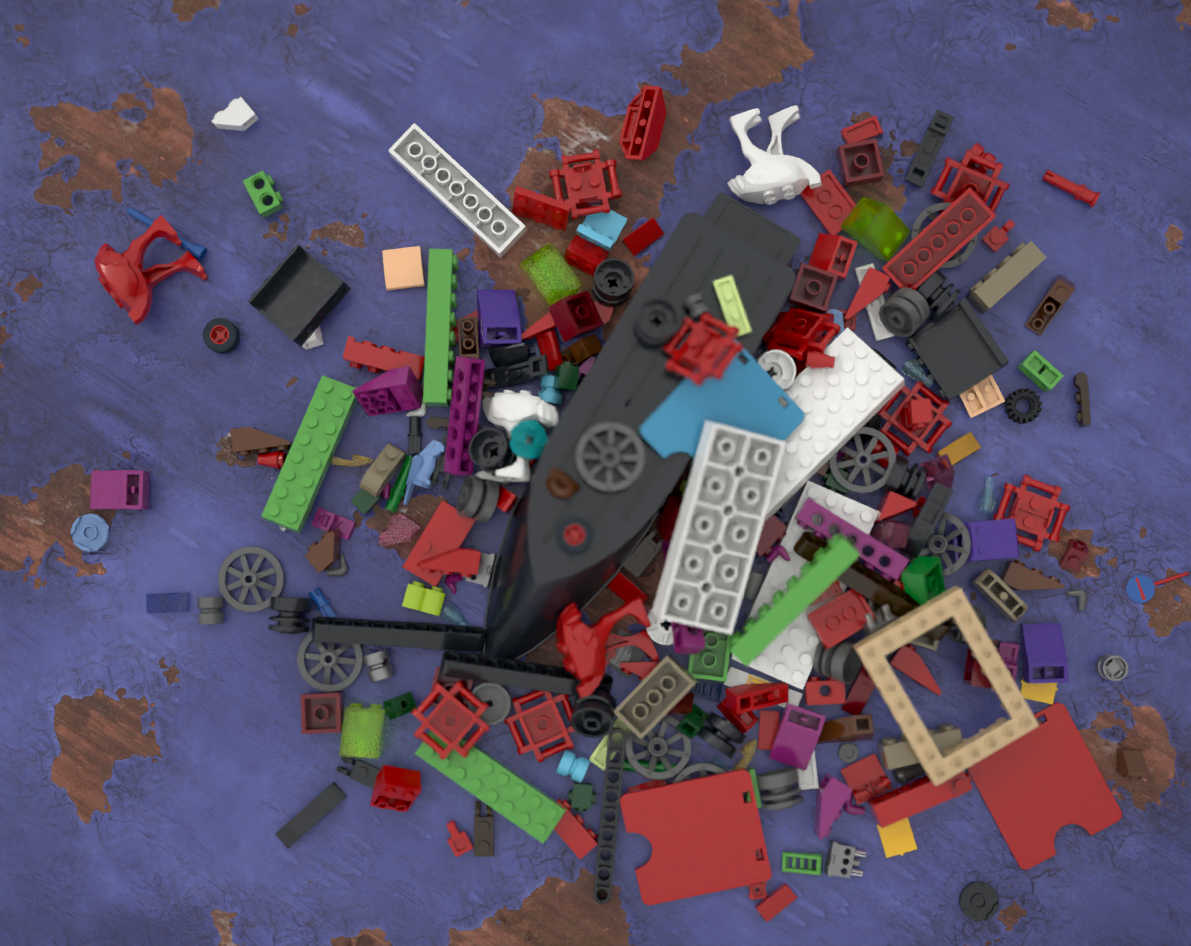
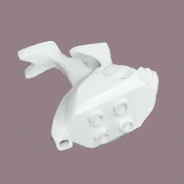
M797 105L768 117L772 130V140L767 152L754 146L747 136V131L762 121L761 117L758 116L760 114L758 108L737 114L729 119L741 143L744 157L752 165L743 176L738 175L727 183L730 190L744 201L772 205L777 200L795 198V195H799L807 185L811 189L822 185L820 174L810 164L800 158L783 155L781 135L786 127L800 119Z
M504 390L503 393L496 392L494 397H485L482 400L483 409L488 420L498 429L506 431L507 437L510 440L512 435L510 434L511 429L521 421L536 420L545 431L556 426L559 421L556 407L541 400V397L532 396L529 391L521 390L520 393H515L511 390ZM526 435V443H531V437ZM517 457V461L512 466L496 470L495 476L489 475L485 471L477 472L475 476L481 477L484 481L496 482L498 485H509V481H530L529 460Z

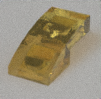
M354 454L352 461L333 457L331 464L340 467L356 468L372 465L375 460Z
M754 738L739 750L744 757L731 771L745 769L748 766L758 743Z

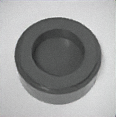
M843 743L838 749V755L841 760L850 763L857 759L858 749L852 743Z

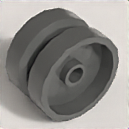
M906 287L899 288L879 310L880 320L884 327L899 337L911 336L925 322L930 313L929 305L925 298L919 292Z
M469 475L459 492L456 507L457 514L465 518L473 516L475 521L486 523L491 518L497 505L499 485L490 480L483 482L481 477Z
M483 682L471 692L483 703L488 700L493 701V706L489 705L479 717L487 725L498 724L510 712L512 698L504 685ZM468 701L469 710L475 714L478 709Z

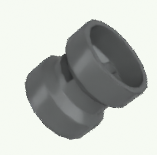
M701 292L683 301L685 307L690 310L689 315L692 320L700 317L704 312L710 311L708 306L702 301L703 296Z

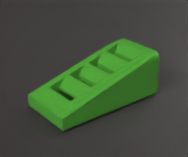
M749 767L748 771L752 780L757 808H761L755 769ZM749 791L746 792L745 802H751Z
M782 852V872L811 875L822 874V853ZM789 857H792V867H788ZM797 858H800V868L796 867ZM805 858L808 859V868H804ZM813 859H816V868H812Z

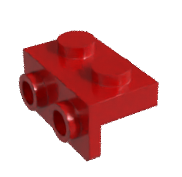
M575 235L566 249L563 261L594 277L597 266L606 260L609 251Z

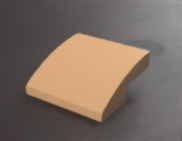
M420 246L382 250L387 291L425 286Z
M992 375L959 395L970 418L1005 402Z

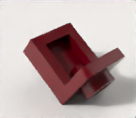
M1070 539L1068 541L1069 547L1060 561V566L1078 573L1089 555L1088 546L1081 540L1075 541Z

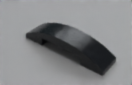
M936 110L905 177L906 181L923 187L944 137L947 135L952 124L953 116Z
M547 355L529 358L527 362L503 368L494 367L484 370L483 379L496 381L495 386H487V390L520 385L548 375Z
M333 782L275 835L288 849L338 805L346 795Z

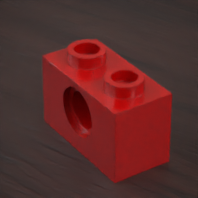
M930 398L910 400L904 404L906 427H912V430L924 429L927 427V424L933 422Z
M808 677V681L804 685L805 705L846 703L845 683L839 682L832 677H827V680H820V677ZM822 685L829 687L828 694H820L819 690Z

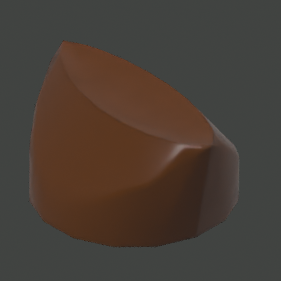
M555 467L550 468L545 483L552 495L557 498L567 499L581 488L571 476Z

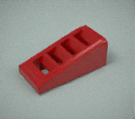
M550 312L521 334V340L527 341L537 335L557 328Z

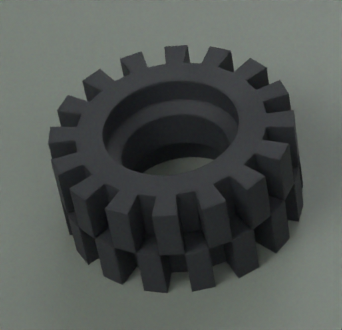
M1021 388L1009 394V397L1005 400L1006 404H1004V407H1006L1005 413H1008L1009 419H1013L1015 423L1023 424L1035 420L1040 415L1042 401H1039L1040 396H1036L1035 391ZM1019 399H1026L1029 402L1030 409L1027 413H1020L1017 410L1016 403Z

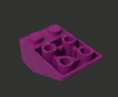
M409 366L391 369L353 390V394L368 417L419 409L422 405L424 392Z
M144 470L91 471L90 509L148 510L150 472Z
M786 702L768 758L806 771L820 737L826 716Z
M826 773L819 788H817L814 833L820 840L830 834L832 822L839 819L843 804H847L852 797V789L829 773Z

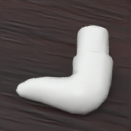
M423 399L421 408L409 411L406 416L423 417L426 413V405L423 403Z

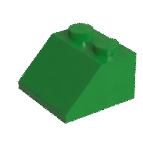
M918 556L901 574L904 590L920 605L945 592L940 557Z

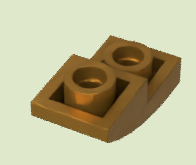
M969 432L936 454L946 469L982 447L973 434Z

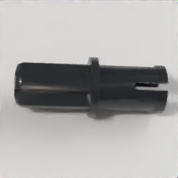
M409 417V434L407 436H409V454L418 455L420 453V439L422 437L421 417Z

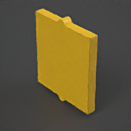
M1024 680L1020 681L1022 683L1020 693L1023 698L1053 705L1055 691L1058 690L1056 687L1057 683H1026Z
M908 817L884 828L876 824L886 858L899 854L904 855L906 852L917 849Z

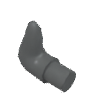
M343 554L339 559L340 567L327 569V576L338 577L347 573L348 566Z
M1075 589L1065 592L1068 596L1078 597V610L1086 609L1087 593L1085 590Z

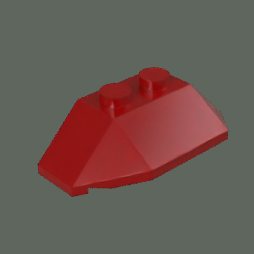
M643 86L641 92L634 97L627 107L619 139L620 146L627 160L644 161L658 149L667 114L660 86Z

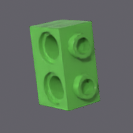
M262 170L243 180L259 214L263 218L283 208L281 202L284 200L279 191L275 192L273 188L275 183L270 174L266 175ZM261 181L265 182V185H264L263 188H261V189H257V188H256V186H257V184H258L259 182H261ZM268 198H273V203L266 206L265 201Z
M1036 350L1030 352L1017 366L1020 371L1044 392L1052 390L1064 376Z

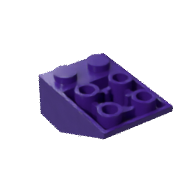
M477 290L479 347H496L521 343V323L515 290Z
M1015 518L964 523L971 536V552L966 563L1019 557ZM952 524L953 532L956 529H958V527L955 524ZM962 534L953 539L955 546L963 547ZM955 552L956 562L959 560L962 553Z
M1061 623L1021 624L1024 682H1068V662Z

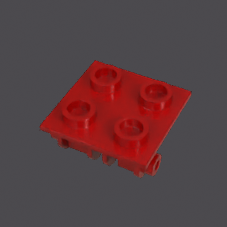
M875 753L840 770L847 785L852 789L851 793L857 805L892 789L891 782Z

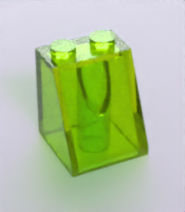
M864 196L840 226L875 257L885 261L891 259L911 232L888 204Z
M549 242L518 264L549 306L568 295L575 294L582 285L558 249Z
M351 703L350 706L345 707L339 756L380 758L383 755L386 713L384 708H381V704H370V707H362V703Z

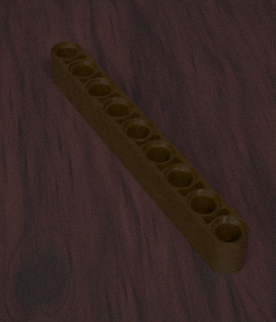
M805 531L795 543L793 549L797 555L811 562L815 558L813 555L821 547L824 549L829 543L813 533ZM856 560L836 578L881 607L885 604L889 605L890 612L899 618L921 606L905 590ZM948 618L924 633L935 640H941L953 626L952 621Z

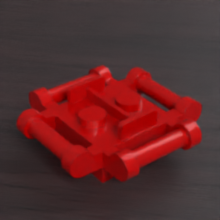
M599 149L593 150L590 153L572 156L561 155L563 169L550 170L549 178L552 179L555 199L571 204L572 220L578 219L579 216L602 212L604 214L610 213L608 201L622 197L615 169L617 167L616 160L610 159L601 163ZM589 160L595 161V164H591V162L573 165V168H569L568 165ZM604 170H608L612 189L611 192L607 193L603 176ZM565 177L568 193L567 200L563 199L559 178Z
M967 149L961 163L947 157L944 162L946 163L936 186L932 187L930 193L943 198L942 203H953L971 187L986 203L996 185L999 187L989 205V208L995 212L1005 190H1008L1010 183L997 178L1003 164L999 162L994 163L973 154V151ZM969 160L993 170L992 175L967 166ZM952 168H957L958 170L947 193L942 191Z
M791 307L788 312L782 311L779 313L776 322L769 331L765 332L762 340L768 344L767 351L781 350L789 356L796 357L797 360L805 361L808 351L815 350L824 353L826 346L834 336L838 335L841 328L838 324L833 323V314H821L805 310L803 307ZM824 331H828L826 335L823 337L822 333ZM780 344L787 345V346H791V347H795V348H799V350L793 349V348L784 347V346H780Z
M704 312L701 315L698 324L685 317L677 333L662 348L666 354L673 357L667 361L666 369L689 378L697 386H701L706 378H714L720 381L724 376V371L734 357L743 350L742 345L734 341L739 334V328L734 325L729 326L713 318L708 312ZM708 324L727 333L726 337L721 336L719 332L707 327ZM689 329L692 330L679 350H676L675 347Z
M918 380L911 390L903 386L877 412L878 416L886 421L879 431L903 450V454L907 457L916 446L930 454L933 450L932 447L940 436L953 424L942 415L949 402L942 400L925 387L921 380ZM917 391H919L939 407L937 409L931 405L933 422L927 424V427L924 429L912 430V427H906L904 404L910 400L924 399L917 394ZM903 393L906 397L890 416L886 412L898 396ZM938 420L941 424L925 443L923 441L924 437ZM892 425L912 441L910 445H907L889 431L890 426Z
M1027 474L1023 475L1019 488L1005 483L1003 488L1005 491L997 514L993 516V520L1015 518L1017 530L1036 536V539L1032 540L1017 534L1018 543L1029 546L1034 551L1039 552L1041 550L1043 539L1058 543L1060 539L1059 533L1066 513L1071 508L1067 504L1057 502L1062 487L1057 485L1051 486L1037 481ZM1029 485L1051 493L1050 499L1027 491V486ZM1015 493L1008 515L1005 518L1004 514L1007 509L1011 494ZM1054 508L1059 509V512L1052 532L1050 534L1046 531L1052 520Z
M458 681L449 692L436 682L431 693L417 709L415 708L411 712L423 723L413 735L417 739L423 740L436 751L442 760L447 757L452 749L466 758L469 755V750L485 731L488 732L491 728L479 718L489 705L486 702H481L462 686L463 683L461 681ZM456 692L460 693L478 709L475 714L454 697ZM441 693L444 696L443 700L426 718L423 713ZM474 723L479 725L462 747L458 745V742ZM427 727L448 744L445 749L424 732Z
M535 690L522 697L511 699L517 714L505 718L504 722L506 725L508 724L518 747V755L533 750L538 762L541 763L545 758L565 749L575 748L569 733L575 730L572 724L566 728L556 705L557 702L561 701L571 723L573 708L568 699L569 695L559 694L553 697L551 692ZM543 695L546 696V701L522 710L521 705ZM516 720H520L530 743L526 746L515 723ZM564 737V742L542 752L540 751L539 747Z

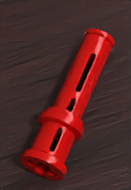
M1047 169L1042 178V181H1046L1074 196L1075 200H1081L1089 204L1091 208H1093L1100 196V192H1094L1086 188L1084 184L1078 185Z

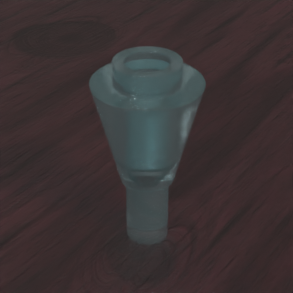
M911 359L904 363L902 370L904 375L923 382L927 387L932 386L933 381L926 376L916 359Z
M986 477L985 489H983L977 505L981 512L992 513L993 510L997 509L993 491V477Z
M453 603L451 605L447 604L441 611L443 615L441 619L455 625L472 626L465 620Z

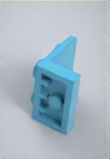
M612 210L608 214L602 212L587 215L582 225L578 226L576 233L578 236L611 252L627 222V218Z

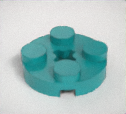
M525 420L517 423L511 429L510 447L517 457L532 460L541 456L549 438L544 428L536 420ZM526 435L531 437V443H526Z

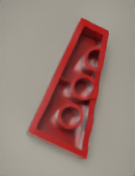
M351 336L347 338L342 358L350 364L349 367L355 369L365 367L368 368V372L379 374L380 371L387 372L391 369L409 366L417 380L422 382L425 357L401 350L396 352L395 349L387 346L377 347L376 344L365 340L360 343L355 340V337Z

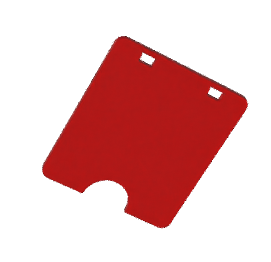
M1053 703V705L1033 714L1035 719L1044 715L1046 721L967 768L1018 866L1025 870L1057 854L1054 848V838L1057 831L1064 825H1080L1092 836L1122 818L1121 809L1066 707L1062 703Z
M733 770L632 791L621 796L620 805L627 833H639L645 836L652 845L650 859L644 865L635 868L644 904L654 905L766 882L771 878V868L752 780L748 770ZM749 791L751 802H744L743 792ZM761 848L763 859H756L755 850Z

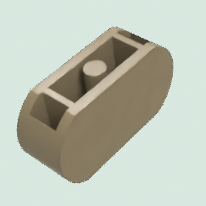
M388 443L365 473L359 487L377 498L399 470L406 457V452Z
M987 568L972 582L974 587L1012 623H1016L1029 610L1027 605L994 572Z

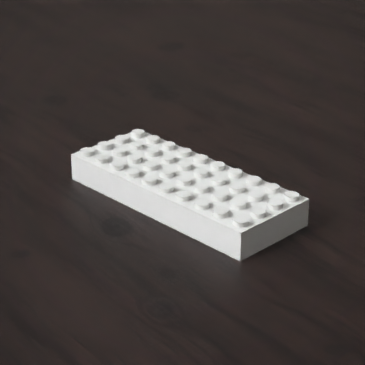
M848 327L824 352V354L835 357L834 368L810 369V367H807L794 379L791 385L783 390L803 411L804 420L784 441L786 445L765 515V521L785 504L904 386V378ZM782 396L777 400L783 407L788 404Z
M705 420L652 610L654 615L661 619L732 635L786 442Z
M807 481L787 522V529L785 530L787 534L778 543V545L786 549L790 561H786L779 555L769 564L762 585L755 596L745 622L750 617L755 618L759 613L758 609L764 603L769 604L772 601V595L779 589L782 591L786 587L785 583L793 575L796 577L801 572L799 570L801 566L807 562V560L797 555L793 549V546L803 532L814 533L809 527L806 530L797 525L798 521L794 519L807 498L815 501L868 535L879 511ZM814 515L812 522L814 525L819 526L822 519L819 515ZM835 525L829 527V533L832 536L835 533L838 534V528ZM848 535L847 538L854 544V537ZM835 579L748 666L803 690L813 667L815 651L821 641L806 615L844 594L847 585ZM731 652L730 658H731V659H734V660H736V661H738V662H740V663H742V662Z

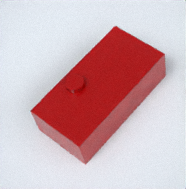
M442 501L404 563L403 568L431 585L438 587L445 574H442L441 570H434L433 573L423 572L422 568L417 566V562L454 548L462 547L477 521L471 517L459 516L456 508Z
M924 776L872 798L867 803L875 822L881 828H884L955 797L947 780L935 786L928 776Z

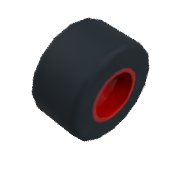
M217 318L207 323L203 331L204 343L216 353L226 354L236 349L240 342V333L236 325L229 320Z
M580 517L565 519L559 524L557 529L559 546L569 553L578 554L585 551L593 539V531L590 524Z

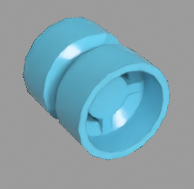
M546 375L540 379L542 390L538 392V397H541V400L550 405L561 406L562 390L553 389L555 376Z
M565 749L556 773L564 777L571 775L573 781L581 784L590 760L581 756L577 759L575 753Z

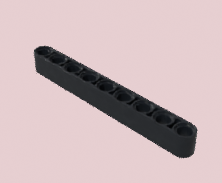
M324 616L315 617L312 620V639L318 642L473 652L482 651L485 643L486 630L478 626Z
M450 650L443 653L439 669L440 673L447 677L574 696L578 695L576 686L580 684L570 671H566L565 667ZM604 674L596 689L610 693L613 678L608 674Z
M618 727L613 728L609 733L593 887L594 899L599 904H605L610 900L626 744L625 732ZM615 732H619L623 737L621 741L614 742L611 738ZM618 752L621 757L618 761H612L610 754ZM612 771L619 774L618 779L615 781L608 778V774ZM609 791H614L617 794L614 800L606 798V794ZM609 810L615 813L614 818L610 820L604 817L605 812ZM610 830L613 836L610 839H605L602 833ZM603 850H609L611 856L603 858L600 853ZM605 869L609 871V875L606 878L600 877L598 874L600 870ZM600 889H605L607 891V895L605 897H599L596 894L597 891Z

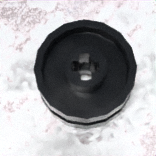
M595 689L591 695L583 698L577 695L571 718L574 730L589 738L607 736L613 729L615 713L613 711L617 707L613 696L601 689Z
M711 711L706 720L714 730L702 726L697 735L727 757L732 758L737 750L728 741L732 740L737 744H742L747 736L738 730L737 726Z

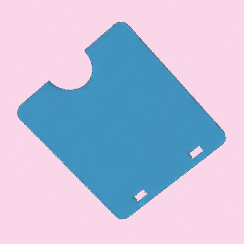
M743 348L741 354L748 362L743 365L737 358L740 354H737L724 371V376L720 381L714 378H706L701 386H697L686 377L640 426L639 432L662 458L665 459L674 452L682 451L691 455L695 460L705 420L784 442L804 420V413ZM781 396L788 403L785 407L777 401Z

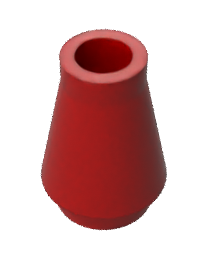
M815 350L807 352L806 367H810V369L834 368V356H829Z
M281 450L258 454L257 462L258 465L282 469L287 454Z

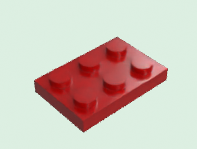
M829 169L820 175L821 186L811 189L807 185L799 195L827 233L837 235L862 217L863 214Z
M518 186L516 187L512 213L519 217L534 220L536 223L549 225L557 230H566L571 204Z
M854 589L847 591L806 615L826 650L863 629V624L867 623L865 614L871 613L873 619H875V615L862 594Z

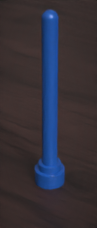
M132 207L126 210L127 214L149 227L154 222ZM178 236L182 242L180 246L189 250L196 260L202 261L208 251L206 247L201 244L193 245Z

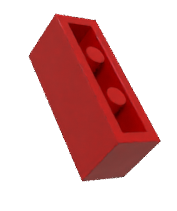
M559 797L556 801L567 808V811L554 830L576 856L582 859L598 844V836L591 828L588 830L583 825L585 821L579 814L575 815L570 810L573 808L566 799L562 800Z

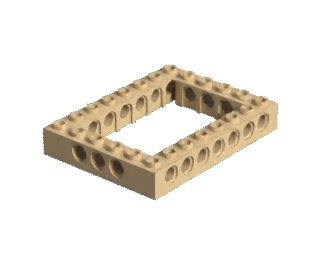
M953 586L853 645L928 778L935 786L1039 726L963 591L957 586ZM953 617L951 620L961 631L962 639L969 645L972 656L980 664L982 674L988 678L992 685L990 688L997 694L1001 701L1000 705L1006 710L1010 720L1001 717L996 720V723L985 729L981 728L979 733L968 739L964 738L960 744L951 749L947 748L940 754L884 656L948 618Z

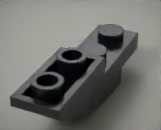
M935 482L919 514L899 548L900 551L914 558L918 557L945 511V507L954 490Z

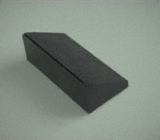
M525 343L488 348L489 355L496 367L527 362L531 358V350Z

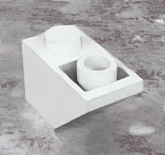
M240 97L232 100L228 105L229 107L224 111L216 113L212 122L218 129L245 131L259 118Z

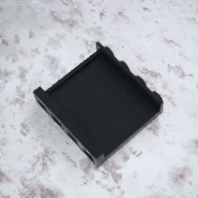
M297 244L283 262L277 266L270 277L264 281V284L258 291L253 293L248 303L302 347L351 288Z
M966 298L961 300L959 305L911 336L906 337L907 342L905 343L911 352L915 351L918 356L916 358L917 362L922 368L926 367L929 372L926 374L932 384L936 382L939 387L937 389L942 399L946 398L948 402L1009 363V360Z

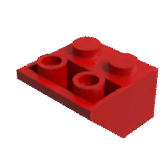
M819 233L808 265L838 275L837 280L843 282L858 242L839 235Z
M383 765L376 777L370 806L407 812L421 792L420 771Z

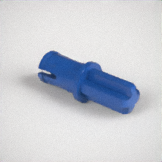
M319 587L308 593L317 606L316 610H319L322 616L337 617L329 605L330 602L325 599Z

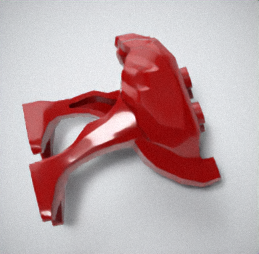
M162 215L154 220L143 235L133 240L129 248L122 254L117 253L113 247L104 243L94 258L96 270L100 275L98 280L107 293L112 296L119 308L122 309L124 307L129 312L128 315L135 325L145 321L153 302L152 288L165 278L179 271H185L204 281L208 279L204 268L188 251L175 262L156 264L148 269H143L145 251L156 238L163 237L177 246L182 244L176 231Z
M638 595L627 600L618 609L601 616L597 623L591 626L581 621V611L577 609V604L574 602L566 606L557 620L556 638L558 641L556 642V647L559 653H563L565 658L563 665L566 671H570L580 682L576 686L580 698L591 695L598 687L605 672V654L612 650L634 645L648 659H652L654 662L659 660L656 649L645 629L629 636H619L610 633L614 624L626 615L633 616L640 625H644L646 628L651 626L644 605Z

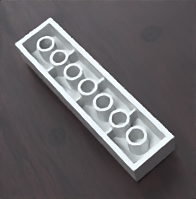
M415 123L388 150L395 161L500 258L527 231L526 226Z

